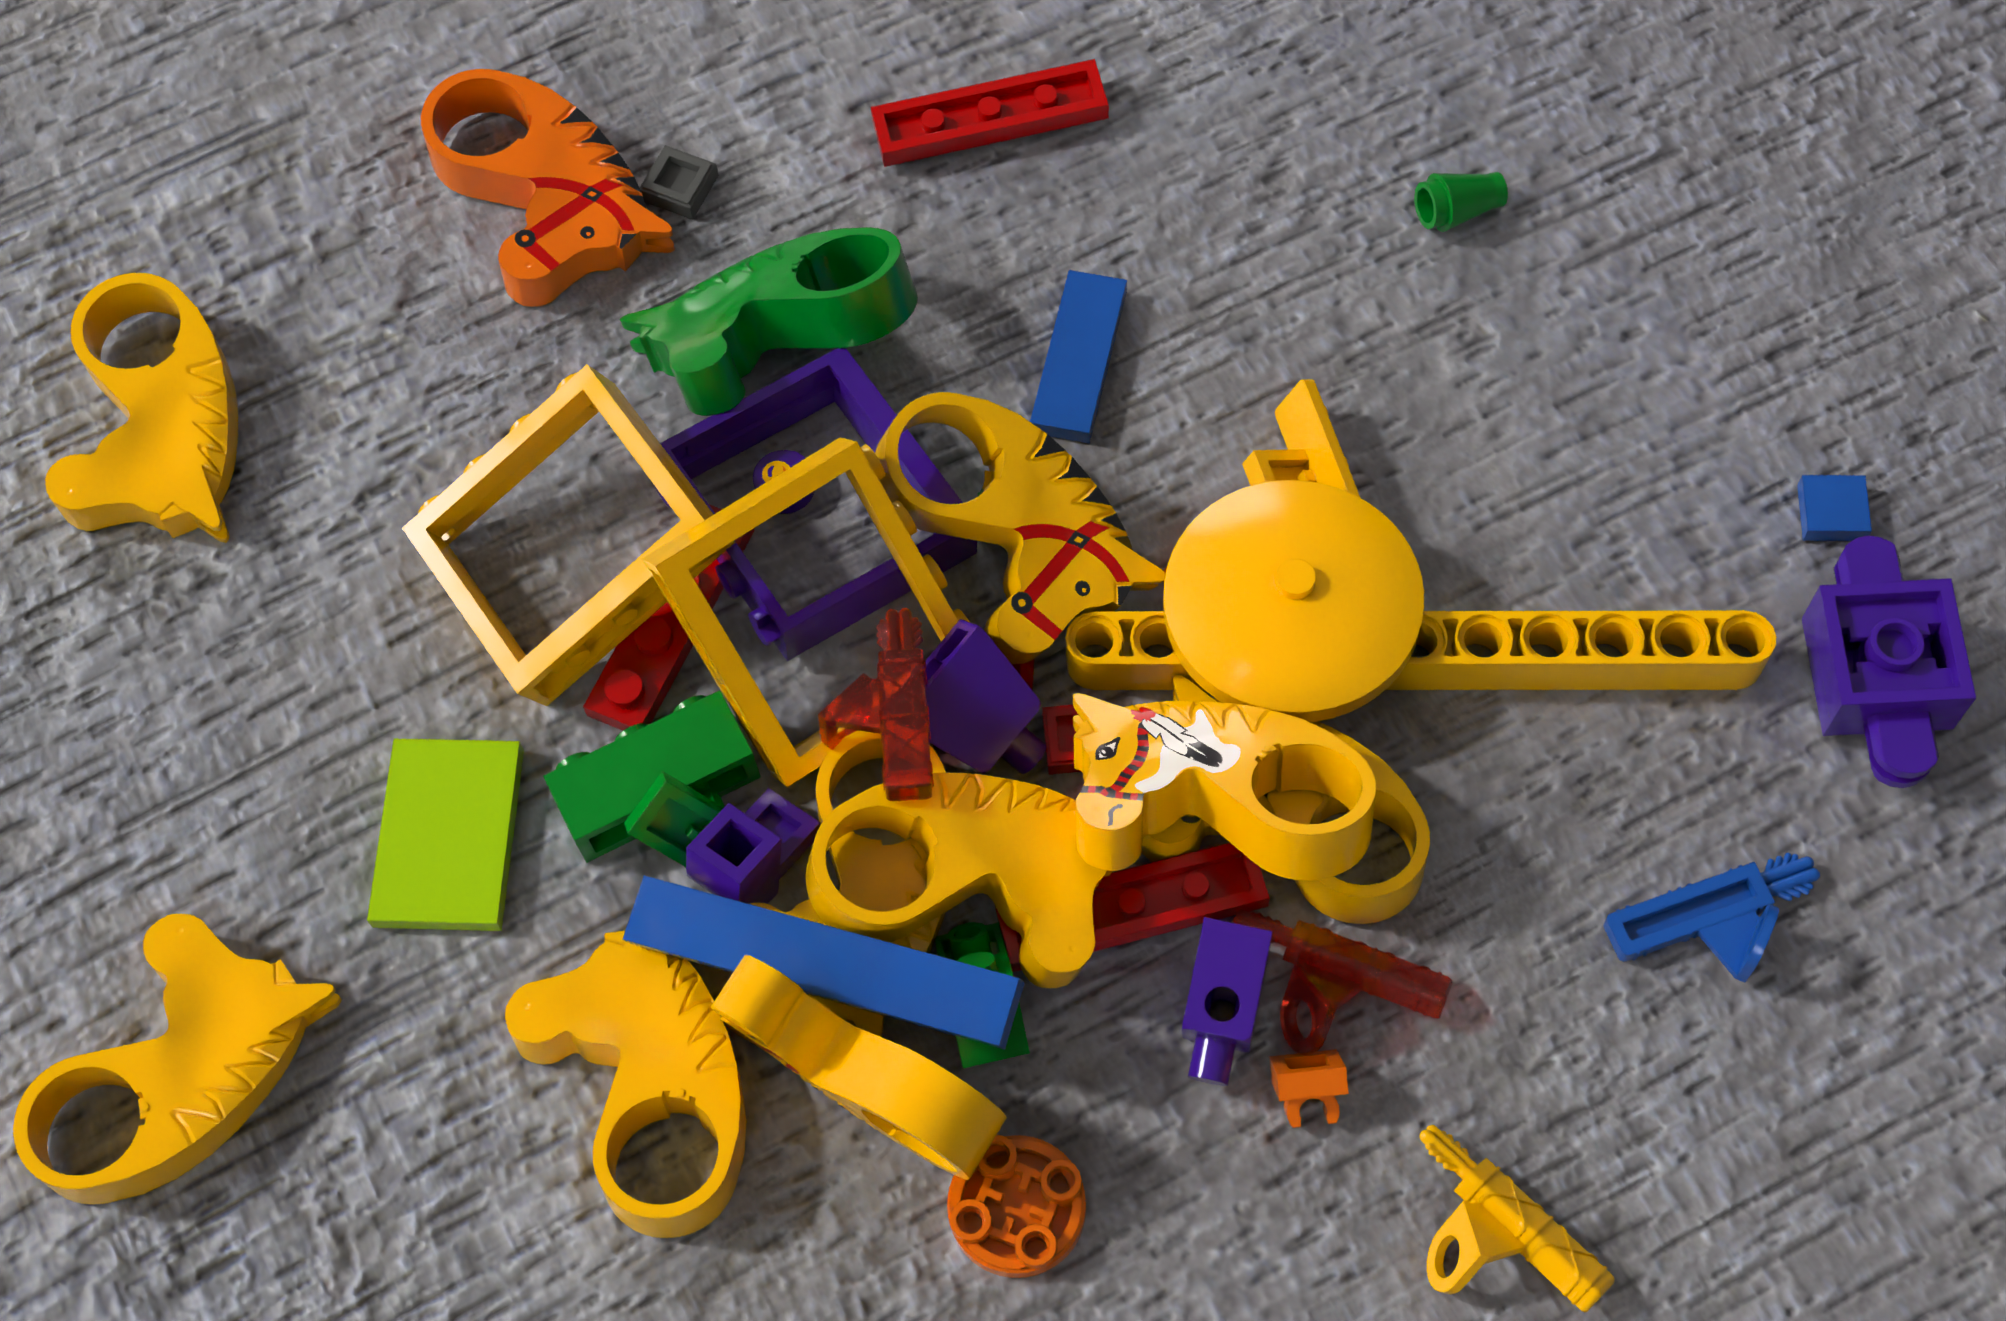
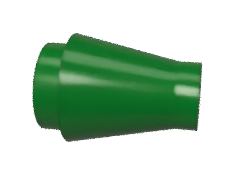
M1499 172L1488 174L1433 173L1428 177L1427 181L1418 183L1414 194L1415 209L1421 224L1426 229L1436 228L1440 232H1446L1491 209L1503 207L1508 200L1507 184L1503 175Z

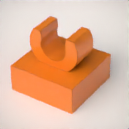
M1337 1049L1269 1056L1271 1082L1279 1101H1284V1111L1293 1128L1301 1127L1300 1108L1309 1099L1322 1101L1324 1116L1328 1124L1337 1123L1340 1108L1335 1096L1349 1094L1346 1066Z

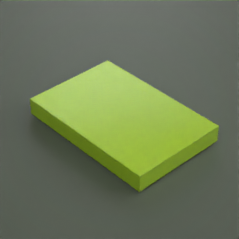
M393 738L367 921L373 928L502 931L524 748L520 741Z

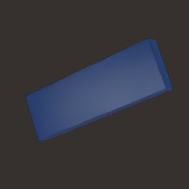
M1073 270L1068 271L1030 419L1032 424L1050 437L1090 444L1127 293V280Z

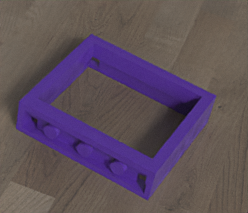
M836 348L743 398L731 410L712 415L660 444L708 508L715 514L691 479L833 402L837 404L863 441L874 453L882 436L897 415L846 348ZM908 429L904 431L899 439L898 458L902 472L910 485L921 495L935 502L944 504L963 503ZM656 488L658 494L660 495V497L662 498V500L664 501V503H665L668 507H670V505L667 503V501L664 499V497L661 495V493H660V492L658 491V489ZM933 533L934 535L916 544L921 556L930 555L942 573L977 554L976 540ZM736 542L717 558L720 564L715 567L719 580L730 597L736 599L742 596L751 609V612L748 613L749 620L759 639L766 646L775 643L787 661L912 591L894 558H891L788 617Z

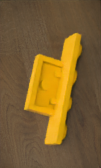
M1301 379L1275 409V417L1288 450H1253L1242 463L1250 486L1270 481H1310L1337 487L1361 498L1315 381L1313 379Z

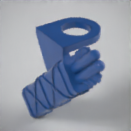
M1786 853L1784 858L1777 856L1775 863L1773 859H1769L1764 872L1761 873L1755 862L1744 866L1739 865L1733 870L1730 868L1727 872L1694 884L1689 883L1683 888L1680 886L1674 891L1669 890L1666 894L1633 906H1625L1621 910L1617 909L1607 916L1603 927L1618 959L1623 962L1637 960L1640 956L1645 957L1648 953L1679 942L1689 941L1692 937H1700L1732 976L1745 983L1764 953L1779 914V908L1773 906L1775 903L1773 896L1791 901L1793 899L1792 896L1800 898L1801 893L1808 895L1810 890L1814 888L1812 882L1820 878V871L1813 868L1814 860L1811 857L1806 856L1798 859L1799 856L1797 854L1791 855L1790 853Z

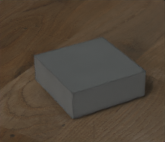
M665 145L640 186L645 203L693 220L719 176L716 163Z

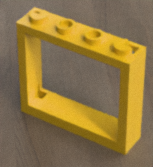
M586 364L577 373L563 379L557 386L555 393L536 410L518 419L512 425L509 434L486 454L473 459L466 466L464 473L440 495L427 500L420 507L418 514L402 529L516 693L548 706L667 602L642 558L714 514L615 383ZM600 412L679 517L680 521L526 655L449 544L592 417ZM735 542L729 543L689 568L688 570L692 577L695 578Z
M841 437L642 558L770 774L786 787H789L820 767L832 747L847 735L863 728L883 726L891 720L882 713L922 665L793 747L689 572V568L845 472L940 641L942 642L960 619L970 622L960 609L957 608L952 611L941 591L948 586L944 574L930 555L921 556L911 536L917 532V528L909 512L899 500L896 499L891 502L880 480L886 477V473L877 455L867 444L860 447L857 441Z

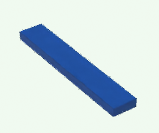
M645 875L643 876L622 939L636 946L732 973L744 955H749L790 978L806 994L1004 1050L1025 984L1023 980L1014 976Z

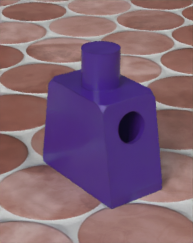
M962 619L956 623L882 713L889 720L983 774L988 772L1000 757L1020 774H1025L1037 765L1046 751V744L1026 728V725L1040 710L1042 704L1040 699L989 635L980 626Z
M1204 917L1182 1024L1183 1038L1195 1042L1188 1078L1204 1083L1228 1086L1235 1050L1250 1052L1270 954L1272 931ZM1221 1001L1232 1004L1235 1007L1233 1018L1228 1021L1213 1019L1209 1016L1212 1004Z

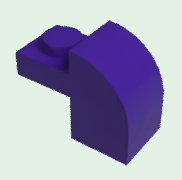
M770 788L745 813L728 803L686 847L687 876L714 895L747 904H768L778 894L779 879L814 842L820 822Z

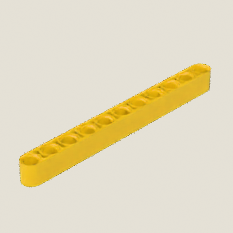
M1745 610L1424 611L1416 645L1425 648L1429 655L1420 658L1411 656L1401 674L1386 690H1738L1748 688L1757 681L1776 647L1777 637L1773 626L1765 617L1756 612ZM1094 611L1078 616L1067 628L1065 642L1068 674L1076 684L1083 688L1091 690H1174V676L1182 675L1201 690H1204L1192 679L1176 656L1168 638L1164 611ZM1094 644L1104 646L1109 650L1107 654L1097 658L1087 657L1080 653L1081 649ZM1159 644L1169 647L1173 653L1166 657L1157 658L1146 654L1144 650L1151 645ZM1473 644L1484 645L1494 655L1485 658L1478 657L1470 653L1466 647ZM1536 644L1548 645L1558 653V656H1541L1531 646ZM1728 644H1738L1747 648L1752 657H1742L1733 653ZM1596 645H1612L1618 648L1623 656H1607ZM1662 645H1677L1688 656H1673L1667 653Z

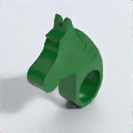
M872 227L839 228L808 234L765 249L716 273L672 302L627 314L621 317L620 321L624 329L640 334L630 341V345L633 351L647 355L653 372L663 371L665 374L675 377L688 409L697 415L711 416L731 410L742 401L746 391L741 378L753 370L760 356L765 351L775 348H847L875 341L897 329L911 316L916 308L918 295L901 244L893 233Z

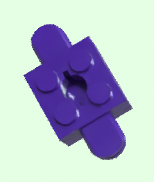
M1867 535L1855 538L1845 546L1834 566L1836 584L1819 586L1802 617V624L1822 735L1865 734L1870 766L1875 778L1890 787L1907 788L1915 786L1925 779L1938 761L1939 753L1934 730L1954 729L1976 700V694L1952 579L1904 581L1900 558L1895 545L1881 537Z

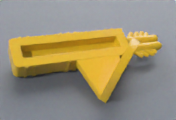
M1429 1125L1420 1132L1419 1138L1425 1144V1148L1429 1150V1155L1436 1157V1161L1442 1163L1444 1169L1455 1172L1462 1179L1454 1189V1192L1463 1201L1437 1231L1428 1251L1427 1276L1431 1286L1436 1291L1450 1295L1455 1294L1464 1288L1484 1264L1519 1253L1558 1288L1562 1295L1567 1297L1573 1305L1575 1304L1583 1312H1588L1614 1284V1276L1607 1270L1608 1268L1600 1264L1596 1256L1586 1251L1567 1233V1230L1562 1225L1557 1224L1553 1220V1216H1549L1541 1205L1535 1203L1514 1184L1511 1177L1500 1171L1501 1168L1499 1166L1496 1167L1488 1158L1476 1164L1470 1158L1468 1150L1461 1148L1459 1141L1454 1142L1451 1134L1447 1135L1445 1131H1441L1435 1125ZM1457 1239L1460 1250L1458 1263L1453 1273L1446 1277L1443 1267L1444 1256L1450 1243Z

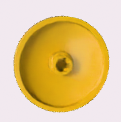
M1300 480L1270 481L1242 488L1224 496L1211 504L1189 524L1175 545L1167 565L1164 580V620L1168 638L1182 666L1192 679L1215 699L1222 703L1266 708L1298 717L1308 722H1317L1350 713L1364 706L1385 691L1401 674L1415 649L1420 633L1424 612V587L1417 559L1407 540L1393 522L1370 503L1352 493L1322 483Z

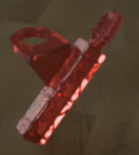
M902 608L899 611V615L897 610L889 609L885 614L886 621L881 619L876 626V629L879 631L876 634L879 638L877 644L884 649L878 653L877 678L872 679L863 673L818 714L821 741L829 749L834 750L844 737L855 731L880 734L881 743L883 744L884 764L882 766L886 799L889 801L929 799L933 794L932 787H934L933 766L930 761L929 741L931 740L929 707L926 699V661L924 660L923 650L916 648L923 642V638L920 637L923 634V631L920 629L922 623L918 622L917 617L912 618V613L908 608ZM839 727L845 728L842 732L837 734Z
M1239 910L1233 919V923L1272 931L1271 943H1277L1286 947L1282 960L1295 964L1282 1000L1280 1021L1283 1035L1288 1045L1297 1053L1317 1052L1326 1040L1336 1010L1360 991H1365L1370 995L1378 996L1409 1008L1414 1012L1422 1013L1425 1016L1436 1019L1441 1017L1452 987V979L1443 975L1440 971H1432L1427 966L1411 963L1396 957L1390 952L1380 951L1377 947L1372 948L1364 942L1354 941L1333 933L1327 928L1317 927L1314 923L1309 924L1298 920L1293 929L1283 925L1278 919L1273 920L1270 916L1264 917L1260 912L1256 914L1246 910ZM1302 1000L1308 1005L1312 1017V1027L1307 1038L1299 1031L1296 1019L1297 1008Z

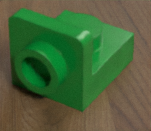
M662 771L626 819L624 825L627 834L686 867V847L716 817L725 805L721 796L710 789L702 795Z

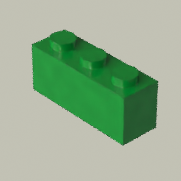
M720 690L708 696L697 695L690 697L678 704L673 713L649 725L640 723L630 726L620 732L614 742L591 753L579 752L570 755L557 765L556 770L543 775L586 863L636 839L627 834L624 822L662 771L702 795L710 789L721 797L761 778L753 752Z

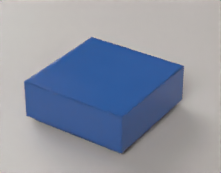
M1866 475L1801 476L1797 484L1803 541H1853L1855 538L1870 536L1872 527Z

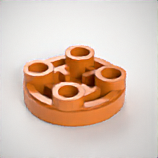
M996 1135L969 1180L953 1176L948 1192L947 1211L954 1238L961 1250L972 1262L992 1274L1009 1278H1024L1035 1276L1054 1268L1074 1249L1085 1224L1086 1197L1080 1171L1058 1148L1035 1137Z

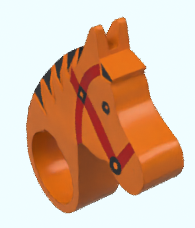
M472 69L448 77L439 83L428 95L422 108L421 126L430 161L437 177L448 188L461 195L526 209V227L510 235L502 243L498 254L506 292L515 302L529 307L543 306L554 301L573 283L591 272L609 271L616 268L627 271L641 252L671 253L675 250L674 242L670 238L673 235L672 227L668 222L646 209L645 201L636 179L618 151L582 111L552 89L523 76L492 69ZM491 112L508 115L519 121L528 130L523 139L518 138L504 150L485 156L461 154L443 143L447 133L455 124L466 117L479 113Z

